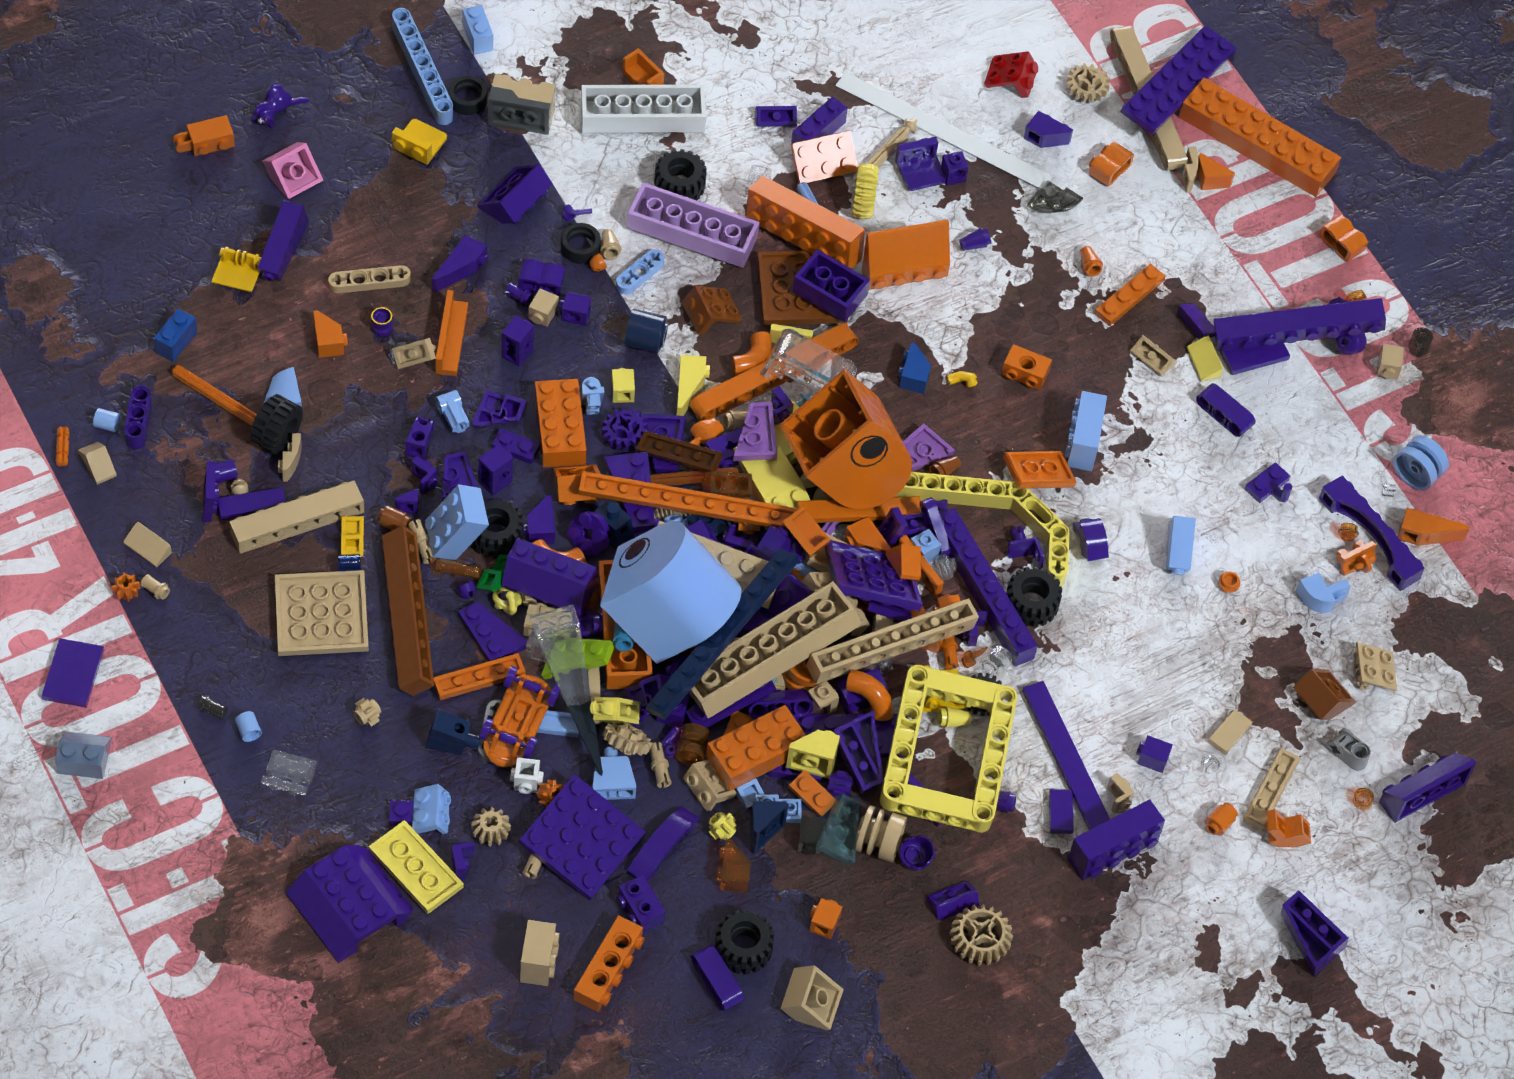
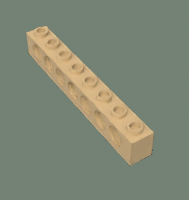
M966 599L812 653L806 666L815 684H819L850 673L852 669L858 670L969 631L974 628L979 616L970 599Z

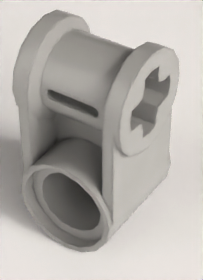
M1342 728L1334 740L1332 739L1327 742L1328 750L1351 769L1360 771L1367 766L1371 754L1370 747L1357 738L1350 730Z

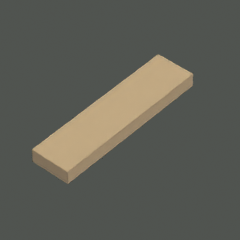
M1282 748L1279 749L1244 815L1243 821L1262 830L1265 828L1267 811L1273 810L1276 807L1301 757Z

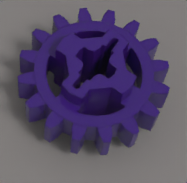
M622 407L621 412L614 409V415L607 414V420L602 421L604 441L609 442L610 447L617 445V450L625 447V450L628 451L629 446L636 449V443L640 442L644 431L649 430L646 416H641V411L634 413L632 407L629 411Z

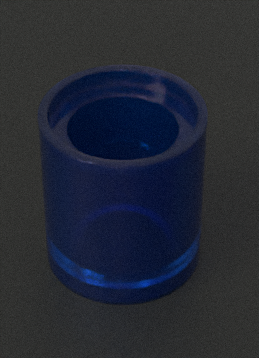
M360 554L338 555L339 571L361 570Z

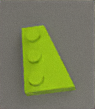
M556 637L541 676L547 680L551 679L553 675L560 673L567 675L572 670L580 668L584 671L608 665L615 645L612 641Z

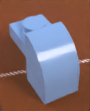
M1316 573L1301 579L1296 592L1309 609L1320 613H1327L1333 610L1335 602H1341L1347 597L1350 584L1345 579L1327 586L1320 573Z

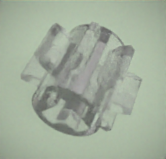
M941 554L932 559L933 563L930 566L942 581L954 576L955 568H957L954 558L949 559L947 554Z

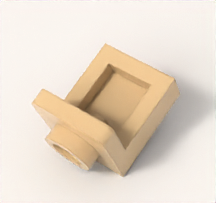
M827 681L809 690L808 694L820 709L825 708L829 714L837 711L839 696Z
M1118 773L1110 777L1107 788L1116 797L1111 809L1115 814L1120 810L1125 811L1132 805L1134 791L1125 778H1122Z

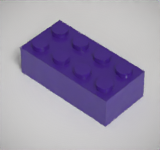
M1149 799L1075 837L1068 861L1082 881L1089 877L1091 879L1095 878L1102 870L1108 867L1112 869L1125 858L1131 859L1138 855L1141 850L1145 848L1151 849L1159 842L1165 819Z

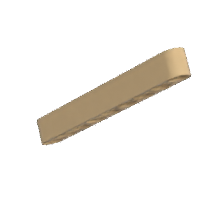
M1130 25L1111 29V43L1131 91L1135 95L1153 77V74L1133 27ZM1170 117L1153 135L1150 134L1166 171L1183 168L1185 164H1188L1186 152Z

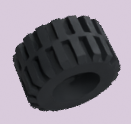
M676 149L671 150V153L666 152L663 157L660 156L658 163L655 165V187L696 201L700 199V195L704 193L707 173L705 162L700 160V156L697 154L693 155L692 151L684 152L685 149H680V151H676ZM681 175L687 177V179H676L673 176Z
M279 394L271 396L262 405L253 421L250 435L251 441L273 454H280L288 447V442H292V433H297L303 417L302 407Z
M489 498L488 502L484 501L488 524H499L506 529L500 532H491L485 529L471 546L476 548L477 553L481 554L483 552L485 557L489 558V555H492L493 558H498L499 554L507 555L510 552L517 538L523 539V519L521 511H518L516 505L511 506L510 501L503 502L502 498H498V500Z
M1034 566L1033 569L1025 567L1024 571H1016V575H1012L1008 582L1006 594L1027 627L1029 624H1032L1033 627H1038V624L1044 626L1047 624V621L1051 622L1058 613L1062 598V586H1059L1060 581L1058 579H1054L1055 575L1052 572L1048 574L1044 568L1038 570V567ZM1030 592L1036 593L1043 598V600L1032 601L1027 599L1023 594Z
M744 909L743 913L736 910L733 916L730 913L727 914L725 920L722 919L719 927H717L715 948L729 970L735 969L737 974H740V971H745V974H750L751 970L758 972L760 966L764 968L767 965V960L770 961L775 936L774 931H772V925L770 922L766 923L767 918L765 916L759 917L756 911L752 914L747 909ZM745 935L753 938L757 945L747 949L740 948L733 943L732 939Z

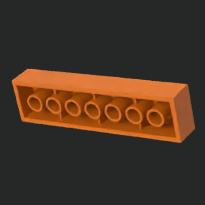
M1206 78L1199 82L1182 103L1179 118L1314 197L1318 196L1337 172L1341 160L1339 155Z

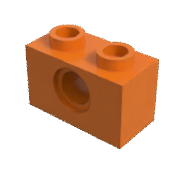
M1013 344L1004 362L1001 375L1010 380L1026 384L1030 388L1041 390L1050 372L1052 359Z

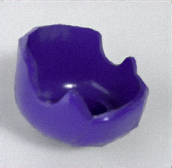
M924 835L908 837L899 847V859L902 865L912 871L925 869L935 857V847L932 841Z

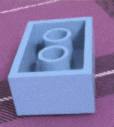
M1082 391L1080 399L1076 398L1071 427L1067 439L1068 444L1064 458H1068L1067 464L1071 468L1091 472L1093 470L1099 447L1107 400L1106 395Z
M457 485L425 520L433 557L457 560L489 526L481 488Z

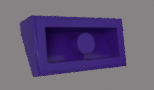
M797 106L755 107L756 127L797 126Z
M1194 303L1182 304L1178 307L1177 315L1198 339L1206 336L1210 338L1215 336L1214 326Z
M968 881L926 896L939 921L961 913L965 908L971 909L974 904L975 906L979 905L978 892Z

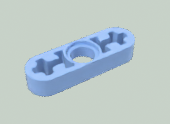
M657 249L648 251L617 277V291L624 295L635 291L664 266V254ZM643 269L646 273L644 275H637L634 271Z

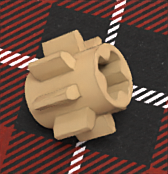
M362 698L355 703L356 708L353 714L360 725L366 724L372 727L380 721L378 717L382 711L375 700L371 699L369 701Z

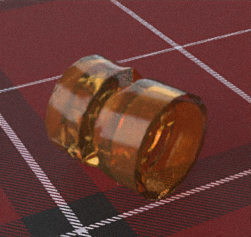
M688 723L683 725L679 738L680 742L676 750L675 757L677 760L686 765L704 761L710 731L700 724Z

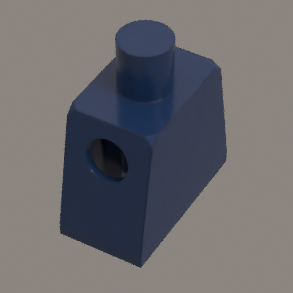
M608 500L594 511L602 515L607 521L610 530L607 531L608 538H610L609 544L616 551L618 546L634 539L632 519L620 508L618 503Z
M437 709L425 748L461 755L464 746L478 749L481 739H478L479 735L469 733L470 721Z

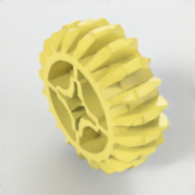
M868 163L858 166L852 210L854 217L871 219L873 216L879 173L878 166Z

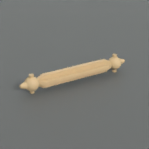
M906 118L904 120V127L899 128L867 163L879 168L897 149V145H901L907 139L910 132H917L916 123L918 120L916 118L913 120Z

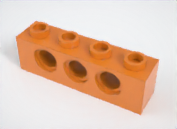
M618 915L575 987L574 1001L596 1012H599L602 1005L607 1006L612 996L610 993L612 988L618 987L623 977L622 971L624 968L628 969L634 958L632 954L635 949L639 950L644 942L645 937L642 936V926ZM625 944L627 947L619 948L616 945ZM608 962H612L615 964V966L608 967L605 964ZM596 981H602L605 984L602 986H597L594 983Z

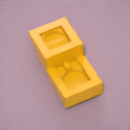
M342 516L341 557H363L364 516Z

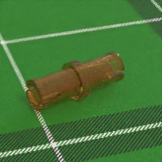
M438 558L435 572L453 574L457 578L464 576L479 580L482 566L463 563L462 560H457L456 562Z

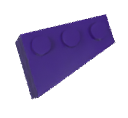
M872 711L832 731L840 736L838 750L851 777H853L860 795L880 786L884 782L878 748V735L875 726V714Z
M1299 890L1282 905L1281 916L1312 975L1315 977L1347 947L1348 937Z

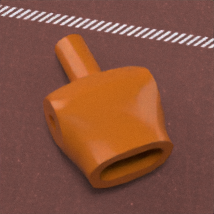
M713 417L701 420L692 426L690 434L694 439L689 443L705 446L706 441L721 436L724 433V427Z

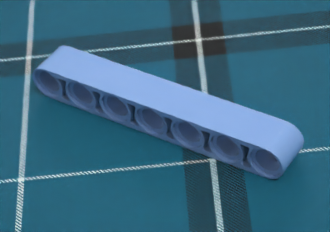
M397 8L392 13L394 34L435 121L440 125H448L453 120V103L410 12L405 8Z

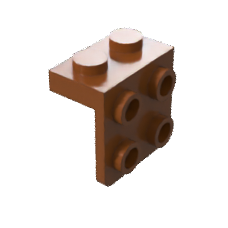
M694 286L682 301L699 335H704L715 321L739 323L742 320L730 293L724 288Z

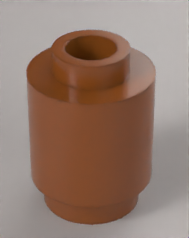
M387 505L386 508H381L377 520L380 521V526L394 530L402 525L409 528L408 524L411 522L412 517L408 516V513Z

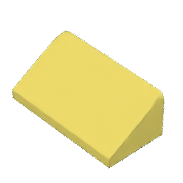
M1209 336L1203 337L1187 346L1201 381L1221 377L1223 366Z

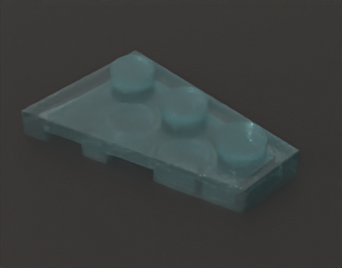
M845 794L836 797L815 849L847 865L855 863L859 801Z

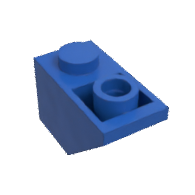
M911 342L909 350L904 351L902 362H905V365L899 368L897 379H901L899 388L924 394L931 365L918 346Z

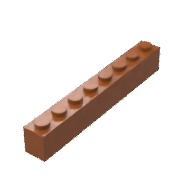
M402 525L382 535V549L385 558L384 568L387 576L389 608L391 611L393 646L396 656L395 665L398 674L397 683L399 689L415 696L434 687L417 533Z

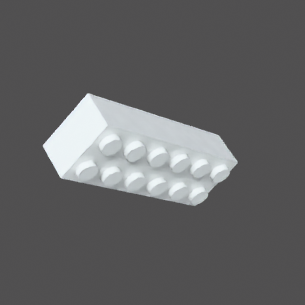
M581 85L582 133L705 132L706 107L704 85Z

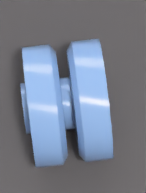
M1418 435L1411 439L1406 447L1402 448L1394 456L1393 465L1402 481L1416 490L1424 491L1429 489L1448 470L1449 459L1445 451L1433 439Z

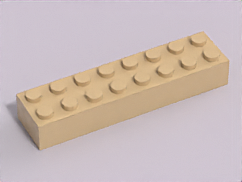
M834 581L729 644L693 686L689 694L709 719L809 658L812 653L822 650L861 626L855 608Z

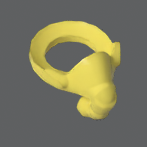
M501 587L492 595L495 608L503 609L506 614L511 616L517 612V607L522 604L521 594L505 587ZM503 591H509L505 595L507 600L500 599L498 594Z

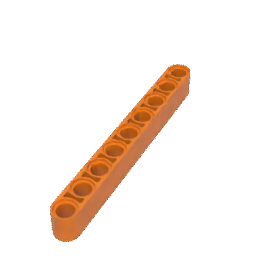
M842 323L697 395L690 401L689 406L700 421L708 417L716 418L728 410H732L853 349L858 344L859 339L848 324Z

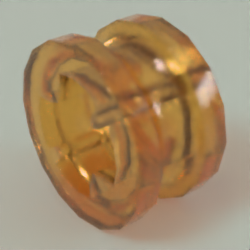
M1367 788L1357 789L1353 797L1355 807L1360 810H1368L1372 807L1374 801L1373 792ZM1361 795H1363V798L1364 796L1368 798L1366 803H1364V800L1363 802L1359 801Z

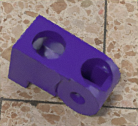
M416 417L406 440L405 456L413 458L418 456L423 460L425 459L434 429V420Z

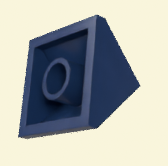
M753 801L750 819V842L753 854L785 827L789 806L786 801Z

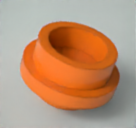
M1231 571L1222 574L1218 581L1219 587L1228 593L1236 592L1241 583L1238 575Z

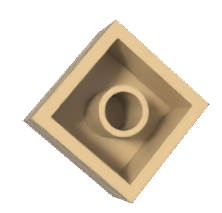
M528 920L521 958V983L548 986L549 978H554L560 933L556 932V923Z

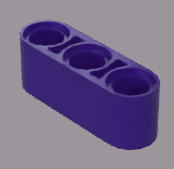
M1211 383L1196 396L1198 405L1236 437H1241L1256 423L1253 414L1217 384Z
M138 385L132 389L125 423L126 444L134 450L142 448L146 443L152 410L151 391L144 385Z
M804 689L773 691L747 706L749 715L754 720L782 707H777L778 703H784L782 706L786 705L794 718L807 717L814 709L808 691ZM802 701H806L805 704H803V705H798V703H800V702H802ZM755 705H762L759 708H753Z
M711 944L691 954V961L722 1011L745 1000L740 986L714 945Z

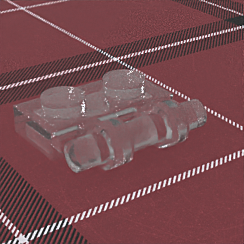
M273 749L266 768V773L273 776L263 775L261 784L268 785L270 789L277 790L279 788L289 791V794L297 795V793L306 795L308 787L301 785V782L311 784L317 768V761ZM284 777V778H287V779H291V780H293V781H292V782H288V781H285V780H281V778Z

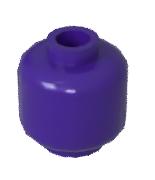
M1365 333L1354 336L1343 335L1336 337L1335 344L1341 353L1354 355L1365 349L1367 338Z

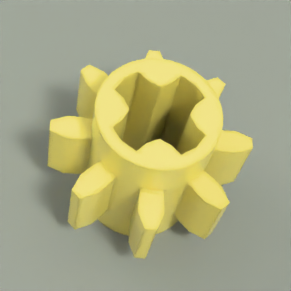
M722 812L714 814L709 820V833L715 840L717 838L723 840L731 838L736 832V819L730 813L726 815Z

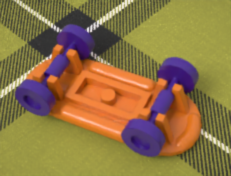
M511 666L504 681L503 687H506L507 690L493 720L490 718L486 719L478 738L483 740L484 752L490 762L504 768L515 766L517 758L530 759L538 741L535 738L548 707H554L562 686L555 684L553 690H551L550 686L543 679L534 675L523 673V675L515 677L518 668Z

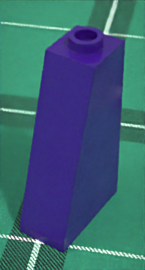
M283 200L258 266V271L263 279L271 282L274 280L281 281L309 222L304 206Z

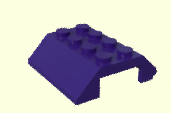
M360 845L342 846L308 867L286 892L288 898L337 963L358 951V942L393 920L394 924L399 926L408 920L409 915L413 911L412 906L405 897H400L402 893L392 880H387L388 875L378 863H374L375 858L368 849L361 848Z

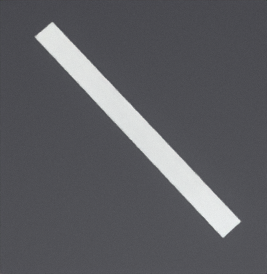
M847 72L844 73L835 85L903 120L906 118L908 120L916 118L918 120L916 123L917 127L1042 190L1046 188L1053 178L1052 175Z

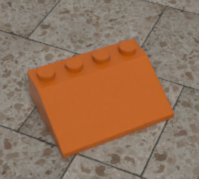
M948 219L867 233L861 271L863 276L870 280L869 290L882 289L894 285L901 286L906 283L922 282L935 278L941 279L948 276L950 268Z

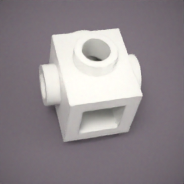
M517 758L516 768L511 769L510 781L514 782V791H519L523 794L537 792L538 785L543 783L544 772L540 771V760Z

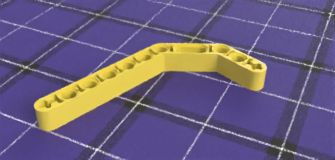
M911 472L907 484L895 496H920L921 501L931 497L938 502L946 499L948 504L1012 510L1047 545V573L1050 574L1052 572L1055 575L1054 579L1060 581L1059 586H1063L1065 583L1069 559V528L1029 489H1018L1015 482ZM1029 510L1035 511L1046 523L1040 522Z

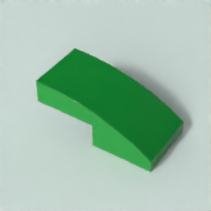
M499 554L492 570H484L476 586L478 590L495 592L502 587L508 555Z

